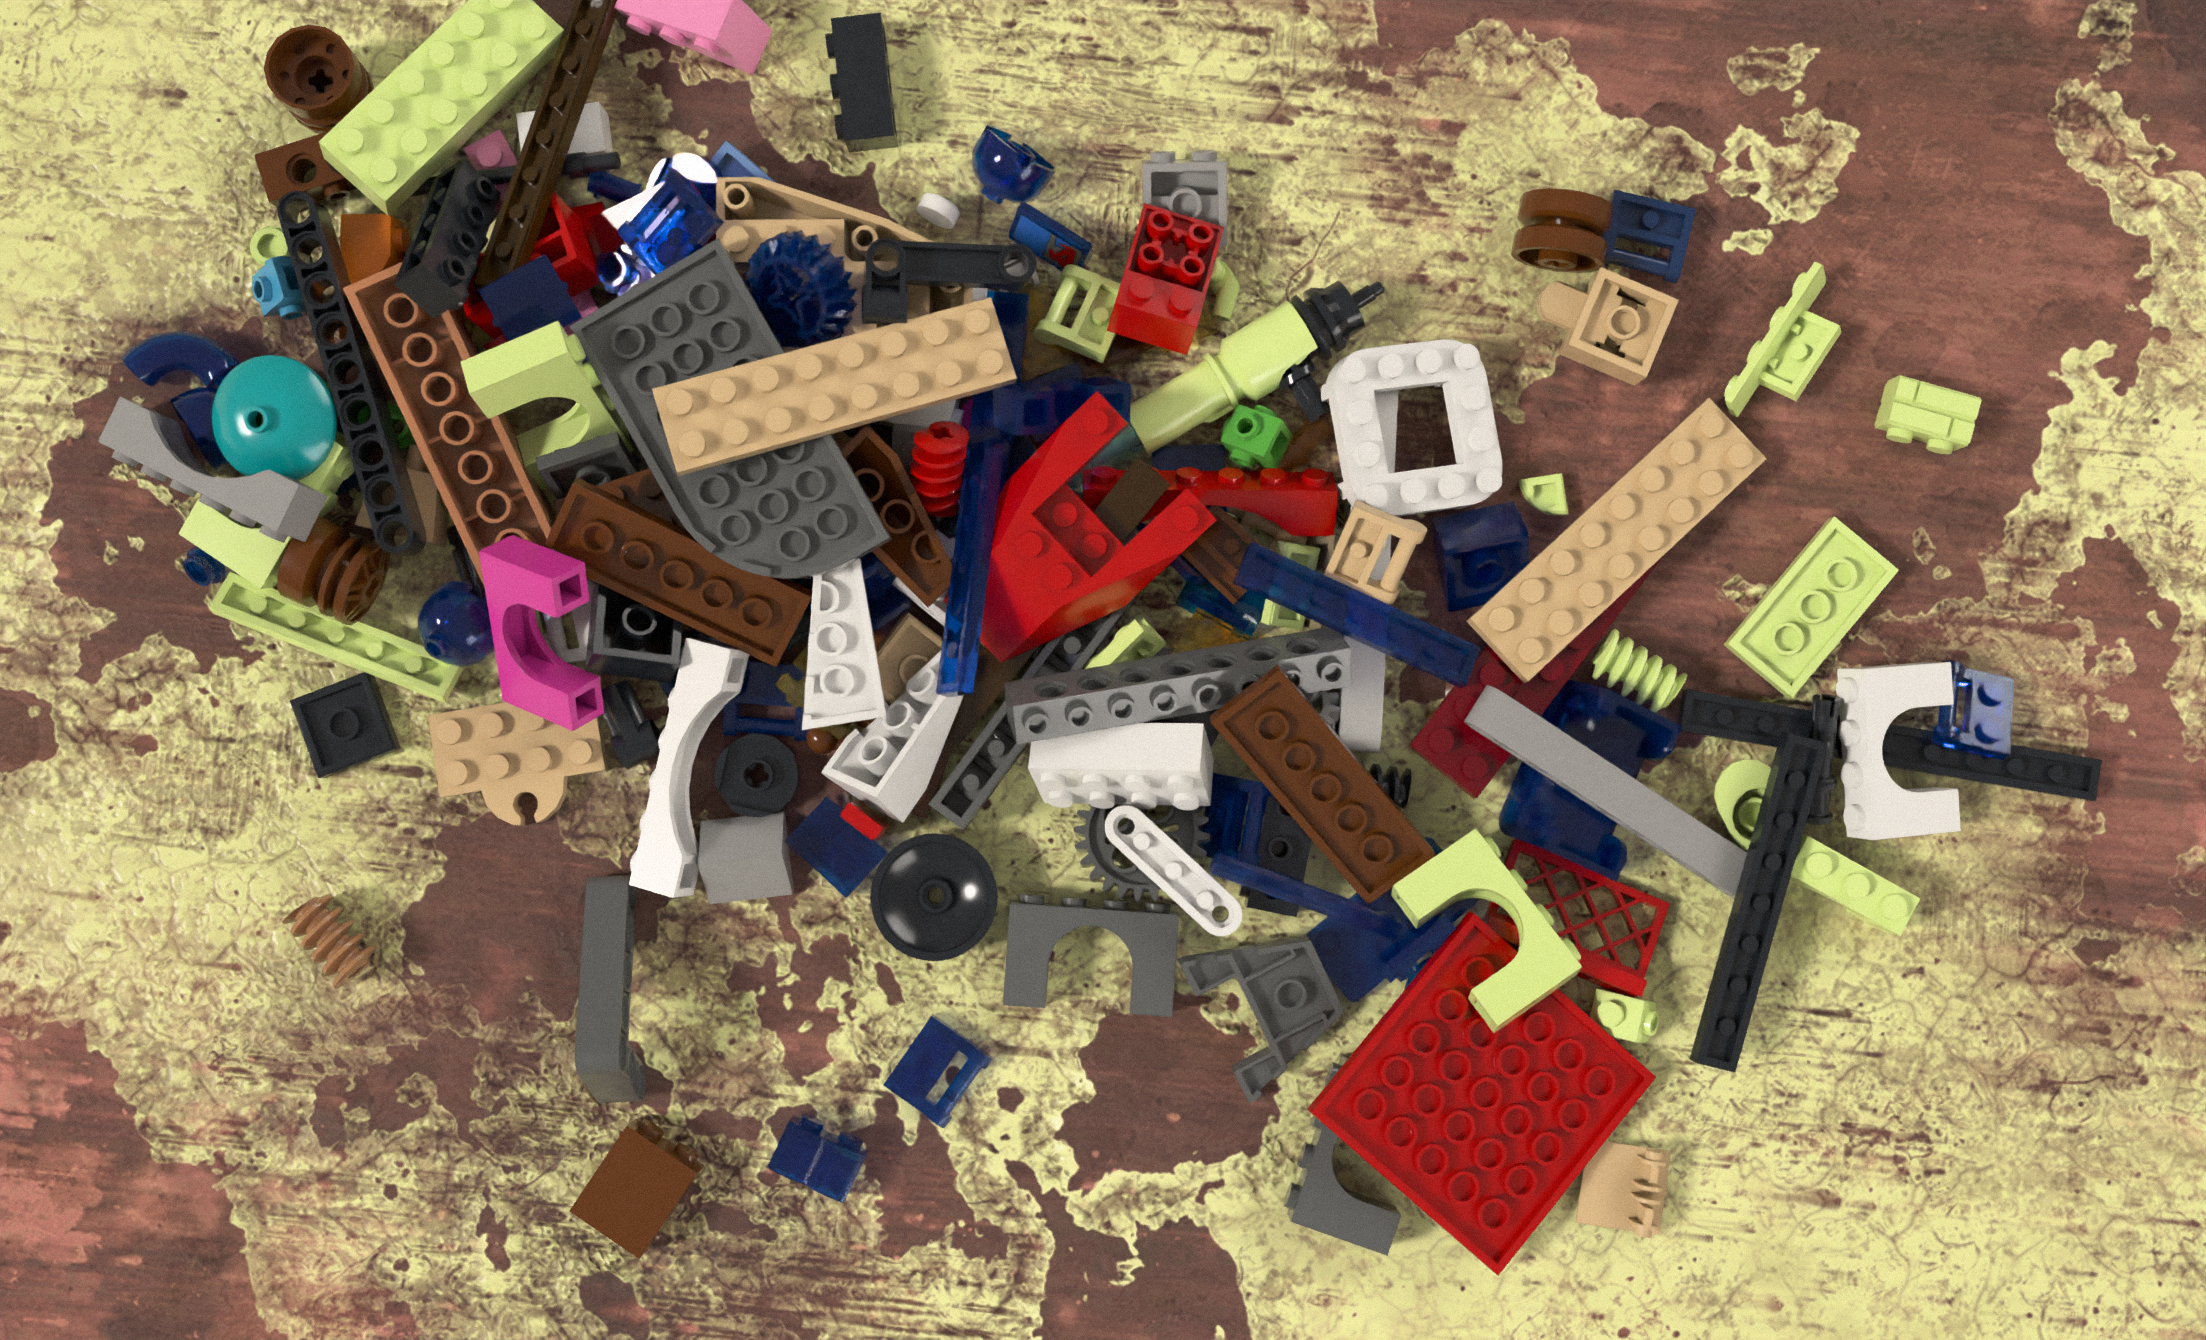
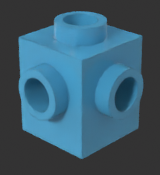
M277 256L266 260L265 265L252 276L253 296L260 303L263 316L280 315L283 320H293L305 316L307 311L291 257ZM310 256V263H313L312 256Z

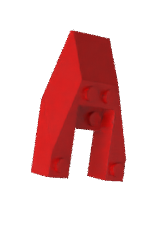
M1098 391L1077 409L1005 483L957 573L959 578L950 586L943 600L1000 663L1123 608L1218 520L1189 488H1186L1126 545L1114 535L1068 485L1078 473L1130 425Z

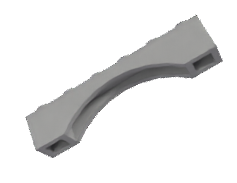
M119 397L98 442L114 450L112 458L135 468L141 463L143 466L140 472L162 482H166L169 477L172 479L169 485L171 488L195 497L196 493L199 492L202 494L199 502L222 512L228 507L232 509L229 515L232 519L254 527L256 522L262 524L260 533L285 543L287 536L306 542L327 498V495L269 469L251 476L237 478L215 477L207 472L194 458L184 440L178 422L123 397Z

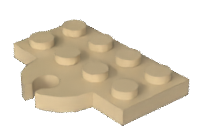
M507 702L428 715L440 798L482 792L486 806L493 814L512 825L525 826V816L518 808V801L523 794L530 792L537 798L538 807L534 818L536 823H542L560 809L567 795L568 777L609 770L601 715L574 731Z

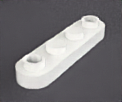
M1120 805L1110 811L1105 821V833L1109 841L1207 932L1215 936H1227L1238 929L1242 921V909L1237 899L1153 821L1132 805ZM1123 818H1129L1134 822V830L1129 834H1123L1118 829V823ZM1219 905L1225 906L1228 909V916L1222 921H1217L1212 917L1213 909Z

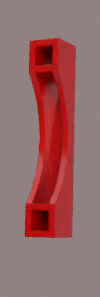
M1098 466L1092 470H1082L1081 499L1094 511L1126 470H1116L1109 466ZM1151 467L1171 485L1140 523L1157 516L1186 488H1189L1205 506L1234 507L1258 514L1276 523L1292 536L1334 535L1338 489L1333 472H1326L1317 468L1306 469L1303 472H1284L1278 468H1266L1262 471H1242L1238 468L1227 467L1219 471H1200L1194 467H1182L1177 471L1157 470Z

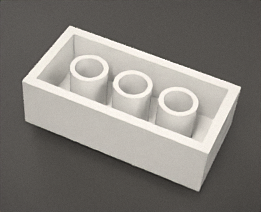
M1137 723L1031 742L1028 770L1044 803L1054 807L1067 808L1073 804H1090L1096 808L1107 809L1112 808L1115 804L1132 805L1139 809H1153L1156 805H1174L1178 809L1194 810L1199 806L1211 805L1214 758L1204 724Z

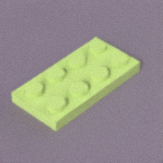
M1835 516L1831 517L1723 645L1786 698H1793L1899 569Z

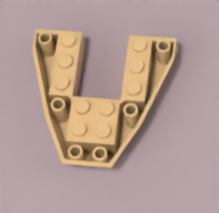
M716 177V239L719 238L723 242L739 272L844 273V337L886 326L862 324L864 265L868 248L872 242L886 237L896 241L934 242L889 219L760 177ZM879 254L873 259L876 267L883 271L892 270L897 266L894 258L888 254ZM906 285L908 293L907 320L973 302V288ZM783 347L785 353H786V352H790V351H794V350H797V349L805 348V347Z

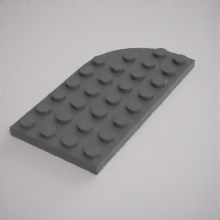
M719 238L569 326L573 334L578 337L586 357L675 514L692 537L710 553L739 569L756 575L796 579L823 575L838 570L892 540L832 434L678 476L652 389L785 353Z

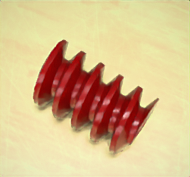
M934 422L930 424L929 428L921 429L914 435L916 446H914L911 453L914 460L909 467L912 474L909 479L926 513L936 517H949L956 515L958 511L957 503L960 499L959 489L963 481L962 473L965 468L964 459L967 455L966 445L969 441V434L963 426L955 422Z

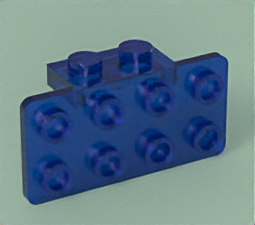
M1424 837L1434 849L1436 855L1443 851L1432 838ZM1392 888L1369 905L1356 892L1304 936L1307 935L1311 940L1327 975L1349 1001L1357 1002L1384 979L1391 983L1397 978L1399 982H1402L1416 972L1420 967L1417 961L1429 951L1434 955L1444 944L1449 934L1457 929L1452 923L1473 907L1479 898L1460 900L1416 929L1391 896Z

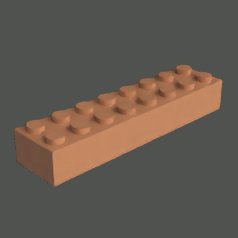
M401 262L346 286L343 290L484 585L479 555L480 550L511 535L544 547L556 517L543 490L524 466L516 438L517 434L507 413L504 412L488 419L469 394L461 361L479 353L458 309L455 311L449 309L433 319L394 285L402 265Z

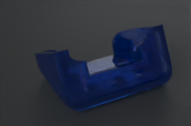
M1568 680L1541 715L1543 719L1634 779L1637 778L1644 759L1660 761L1673 751L1682 726L1610 689ZM1523 761L1521 762L1500 812L1499 827L1501 832L1616 882L1626 864L1627 846L1623 840L1613 836L1617 826L1615 821Z

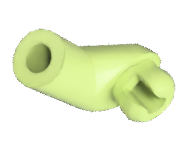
M1215 259L1209 287L1216 295L1211 316L1221 321H1230L1240 284L1228 265L1221 260Z

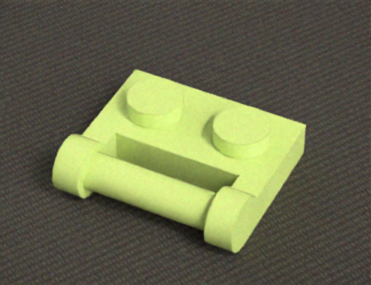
M1068 264L1060 275L1061 285L1045 319L1038 322L1034 336L1044 344H1057L1103 363L1116 335L1107 331L1120 283L1079 266ZM1083 289L1088 291L1072 328L1061 325L1076 290Z

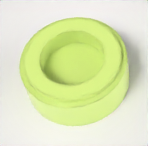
M266 226L256 231L250 242V252L255 261L262 266L265 265L266 260L273 257H290L281 228Z

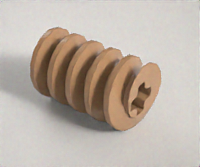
M330 893L321 897H315L302 904L290 913L282 923L290 924L295 922L290 930L293 937L306 935L301 943V947L304 950L317 948L311 958L314 963L327 961L322 969V973L325 976L338 974L333 982V987L336 989L354 979L370 965L368 958L375 948L373 945L363 949L357 947L365 935L361 932L350 937L348 936L347 932L354 922L352 919L342 923L336 921L344 909L340 906L329 911L327 910L326 906L333 898Z

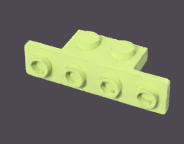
M1814 262L1807 273L1802 272L1798 276L1792 288V297L1785 307L1780 306L1773 314L1769 325L1770 330L1763 341L1758 340L1752 346L1747 357L1748 364L1740 376L1735 375L1729 381L1724 393L1729 414L1738 417L1759 384L1797 401L1840 336V325L1808 311L1826 283L1824 266L1822 264Z

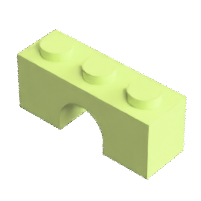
M1802 835L1790 881L1808 891L1816 892L1847 908V913L1882 932L1901 936L1920 898L1815 839Z

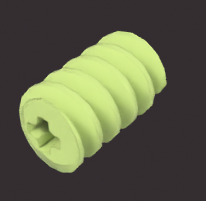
M1613 629L1601 642L1592 658V663L1595 664L1592 677L1597 679L1605 672L1609 673L1607 687L1611 688L1619 681H1622L1624 684L1621 696L1626 697L1633 690H1636L1638 694L1635 705L1640 706L1646 700H1652L1649 713L1654 715L1671 703L1681 690L1688 675L1687 673H1682L1676 677L1677 668L1673 664H1668L1661 669L1662 658L1660 656L1654 655L1647 660L1648 650L1646 647L1640 646L1633 650L1634 641L1630 637H1626L1618 642L1619 631Z

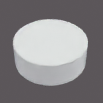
M933 193L923 194L916 207L918 213L926 220L946 229H952L960 216L958 208L952 202Z

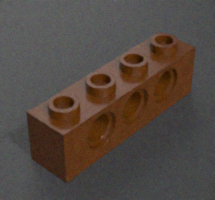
M329 131L254 155L268 201L277 207L279 200L290 191L305 192L317 201L323 199L337 201L349 197L351 190L357 189L323 157L319 141ZM316 167L315 178L308 183H304L305 173L310 168ZM310 207L302 209L301 212L309 210Z

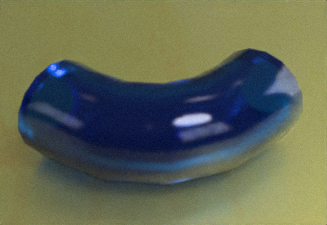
M187 330L153 334L131 347L122 355V360L128 369L151 387L157 385L163 378L173 372L183 371L196 376L210 391L217 390L228 373L241 364L234 354L212 337Z

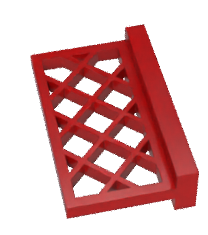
M1516 839L1512 840L1504 865L1508 871L1515 870L1514 865L1519 853L1534 859L1541 875L1525 881V883L1529 885L1543 879L1553 901L1544 905V907L1550 909L1555 906L1565 927V930L1557 934L1559 937L1568 934L1570 941L1581 955V959L1578 962L1582 968L1576 977L1612 992L1634 998L1642 997L1647 983L1644 977L1670 903ZM1544 863L1555 867V869L1547 871ZM1563 870L1572 874L1579 891L1560 899L1550 875ZM1583 879L1594 883V885L1586 887ZM1604 887L1611 890L1618 907L1599 915L1589 891ZM1581 895L1591 918L1572 926L1562 903ZM1622 895L1633 900L1625 903ZM1490 901L1484 918H1481V920L1518 952L1519 934L1514 920L1497 912L1499 905ZM1642 903L1656 910L1650 926L1638 931L1628 908ZM1620 911L1630 934L1611 942L1601 919ZM1594 923L1604 946L1590 951L1581 946L1575 930ZM1647 933L1645 942L1643 943L1640 935ZM1633 939L1640 954L1635 969L1621 964L1614 949L1615 946ZM1606 950L1610 959L1598 953Z

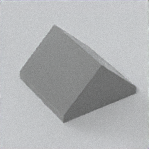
M785 811L776 812L765 817L740 816L701 821L698 868L710 904L794 894Z

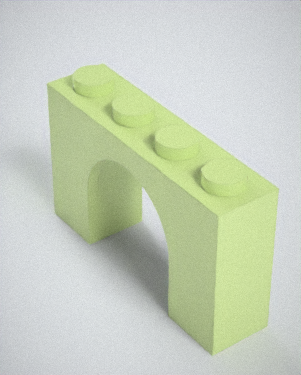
M559 321L461 361L469 394L488 419L540 398L563 397L576 401L575 405L561 417L516 436L524 466L542 490L548 488V485L538 472L536 457L616 431L629 453L634 451L627 427L605 388L601 386L602 383L589 361L585 362L584 360L586 355L578 337L575 334L568 336Z
M259 412L256 416V423L260 427L264 419L263 415ZM339 431L336 432L333 447L322 465L309 476L298 480L327 495L318 515L319 517L326 515L334 507L337 501L335 493L342 481L349 478L355 471L345 436ZM198 498L178 534L258 588L277 587V575L280 564L293 538L287 536L285 543L277 541L259 532L262 524L256 522L254 527L243 524L229 517L232 509L226 507L225 511L222 512L199 502L200 498Z
M1475 828L1394 884L1391 896L1416 929L1452 904L1469 898H1481L1492 901L1509 913L1518 929V953L1509 964L1473 988L1468 996L1469 1001L1492 1032L1495 1033L1574 978L1582 968L1578 962L1581 959V955L1568 938L1561 940L1551 927L1554 925V920L1542 904L1538 903L1535 905L1525 893L1528 887L1520 874L1514 869L1508 871L1499 859L1502 856L1501 851L1493 839L1488 835L1482 837Z

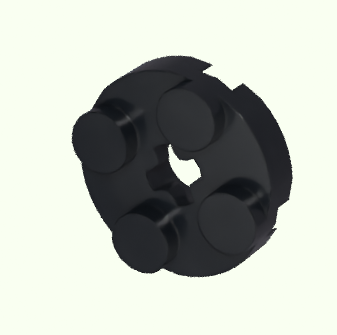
M748 734L735 740L721 752L715 766V784L722 798L733 811L748 817H765L782 811L793 800L800 785L801 772L796 753L784 741L768 734ZM757 763H761L764 765V772L769 773L768 781H762L759 787H754L753 779L747 777L748 769H755Z

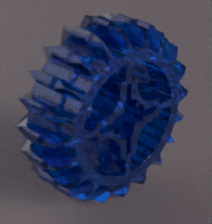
M802 230L793 231L792 233L788 231L781 232L761 243L760 247L756 249L757 251L748 259L750 266L744 273L745 277L750 281L747 286L768 323L771 325L775 334L782 333L785 344L795 341L799 348L835 339L853 319L851 313L854 312L858 305L852 299L858 288L848 283L853 272L845 271L841 266L844 256L835 257L831 253L832 243L821 246L817 234L806 237Z

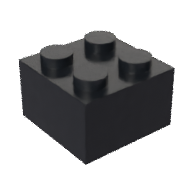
M596 582L591 599L585 671L670 683L679 666L682 622Z

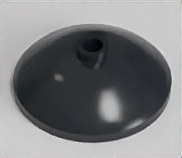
M932 833L912 837L897 845L884 857L872 881L870 901L872 914L878 929L894 948L916 959L943 961L966 953L985 936L996 914L998 891L990 865L976 848L960 838ZM934 887L940 888L944 892V899L940 903H934L929 898V892Z

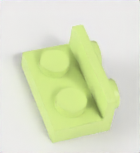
M1137 615L1128 625L1122 627L1115 634L1114 639L1099 654L1087 661L1084 669L1151 658L1167 643L1145 617Z

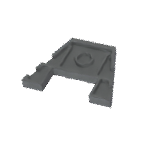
M1307 935L1188 955L1177 959L1196 997L1236 977L1269 1044L1268 1047L1231 1065V1069L1249 1103L1255 1101L1262 1094L1260 1090L1274 1077L1278 1078L1288 1069L1287 1064L1303 1048L1307 1050L1345 1012Z

